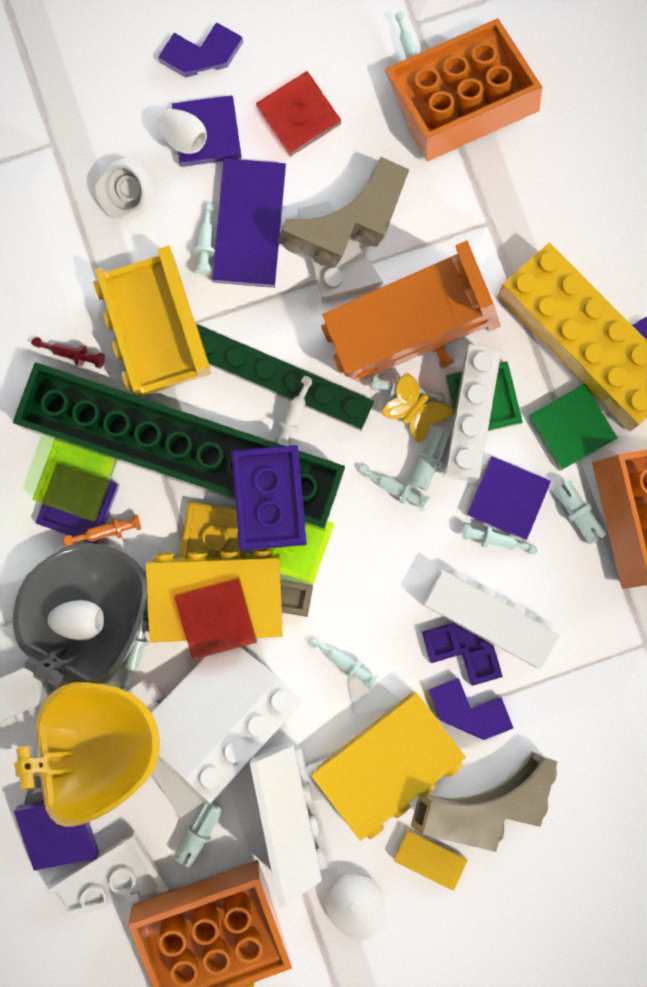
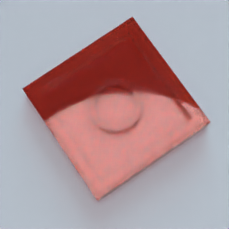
M308 70L256 102L257 110L289 157L342 124L341 118Z
M240 577L174 595L192 660L257 643L256 633Z

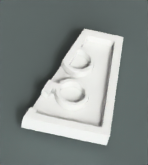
M329 201L298 208L300 219L318 218L335 212ZM350 236L344 254L336 267L319 265L310 257L322 301L383 285V280L352 236Z
M133 832L98 854L96 859L85 862L49 885L47 892L63 917L69 918L103 909L106 905L124 900L130 902L139 899L140 896L157 892V894L169 891L170 886L136 833Z

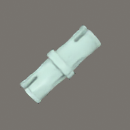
M571 480L553 491L569 513L568 519L570 522L574 521L589 545L607 534L591 513V505L589 503L585 504L572 485Z

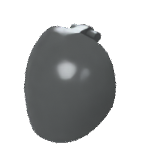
M80 543L65 547L39 563L26 575L22 582L13 611L15 639L20 649L29 657L25 662L24 668L31 671L33 677L42 683H51L58 688L64 681L67 683H107L126 660L135 643L142 623L147 596V579L140 564L120 550L95 543ZM84 600L95 603L101 608L104 623L102 630L95 637L86 640H75L55 633L48 625V615L51 610L63 603Z

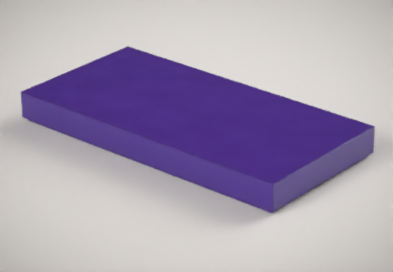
M224 158L212 275L213 283L276 288L280 244L277 242V239L281 232L286 163Z

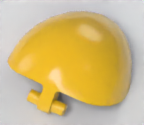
M74 682L57 688L42 703L35 725L38 758L31 759L30 746L16 748L17 762L14 763L15 775L20 779L21 790L35 788L34 776L40 777L45 809L55 823L64 827L78 826L111 812L135 794L148 780L159 758L160 734L151 711L133 694L104 684Z

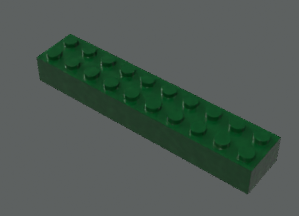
M34 362L12 422L23 430L235 501L231 451L285 446ZM299 450L305 525L325 531L346 466Z

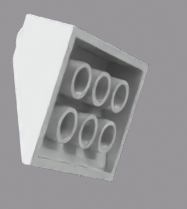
M221 640L151 712L160 734L158 759L204 804H211L303 701L278 676L233 640Z
M295 742L262 748L253 756L250 762L279 907L287 906L322 881L321 870L327 869L323 848H316L314 836L320 835L316 815L310 816L307 803L313 802L309 782L303 783L300 770L306 769L303 750H296Z

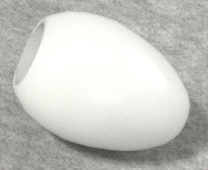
M170 109L162 112L158 118L160 133L175 150L185 154H193L203 148L207 139V133L203 123L196 116L182 110Z
M76 600L55 607L49 613L47 621L49 627L63 637L86 640L100 633L104 623V616L101 608L95 603Z

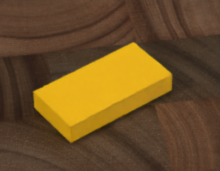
M409 829L406 830L393 858L394 862L452 891L455 890L468 862L466 857Z

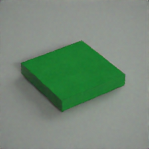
M508 361L499 363L488 432L523 423ZM462 372L445 376L453 414L455 413Z
M585 383L528 416L560 471L618 438Z

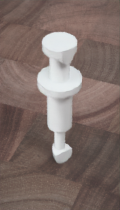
M304 376L301 382L304 384L299 396L294 397L285 420H279L278 424L283 428L279 437L274 439L273 442L289 446L287 440L291 431L298 432L299 427L296 424L306 404L304 397L309 386L312 384L310 377Z

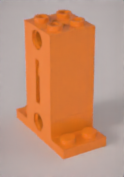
M468 240L454 245L458 254L322 314L325 324L321 325V329L327 342H332L337 354L333 355V359L340 373L344 372L346 377L360 382L372 377L373 374H379L483 328L488 327L490 332L501 327L495 305Z

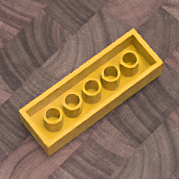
M549 242L502 284L498 297L583 384H586L589 391L630 432L647 418V340Z

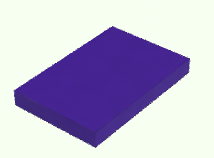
M298 445L231 451L239 550L250 551L307 545Z

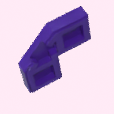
M216 22L201 47L174 32L158 56L159 63L186 78L198 75L197 72L214 68L215 70L228 68L244 41L241 35Z
M454 623L421 631L430 663L462 655L471 686L503 677L494 645Z
M458 677L428 689L439 720L482 740L514 729L502 697L470 707Z

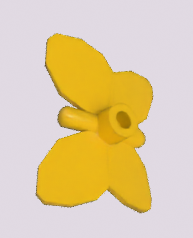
M407 373L398 381L396 387L397 397L390 400L384 406L382 414L392 419L403 418V424L410 423V432L414 440L420 443L428 434L430 424H439L447 420L453 414V409L446 403L438 401L425 404L429 399L428 395L423 394L419 398L420 387L418 382L412 375Z

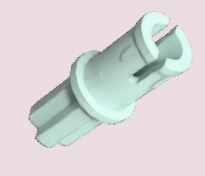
M440 427L432 429L423 452L418 453L420 459L408 483L418 489L428 490L437 465L441 466L442 464L440 458L450 438V432Z
M212 801L211 804H204L193 825L187 827L188 834L174 856V859L181 865L186 860L185 867L192 868L204 844L209 843L211 840L210 833L223 810L216 802Z

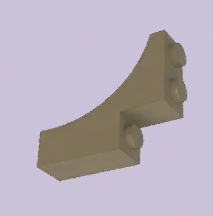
M380 157L366 187L352 202L342 209L322 217L286 219L277 242L292 253H303L312 257L319 265L336 267L341 260L350 236L354 237L362 245L377 247L387 232L410 169Z
M531 751L525 762L513 775L498 786L480 794L448 798L419 792L411 826L422 835L497 852L498 844L504 836L505 819L541 827L543 818L548 812V798L551 786L557 777L556 767L558 761Z

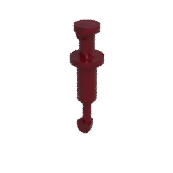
M39 337L31 340V344L34 347L48 349L54 355L72 359L77 366H82L85 362H89L100 369L105 361L104 353H88L87 346L79 345L76 348L57 342L53 345L44 343Z

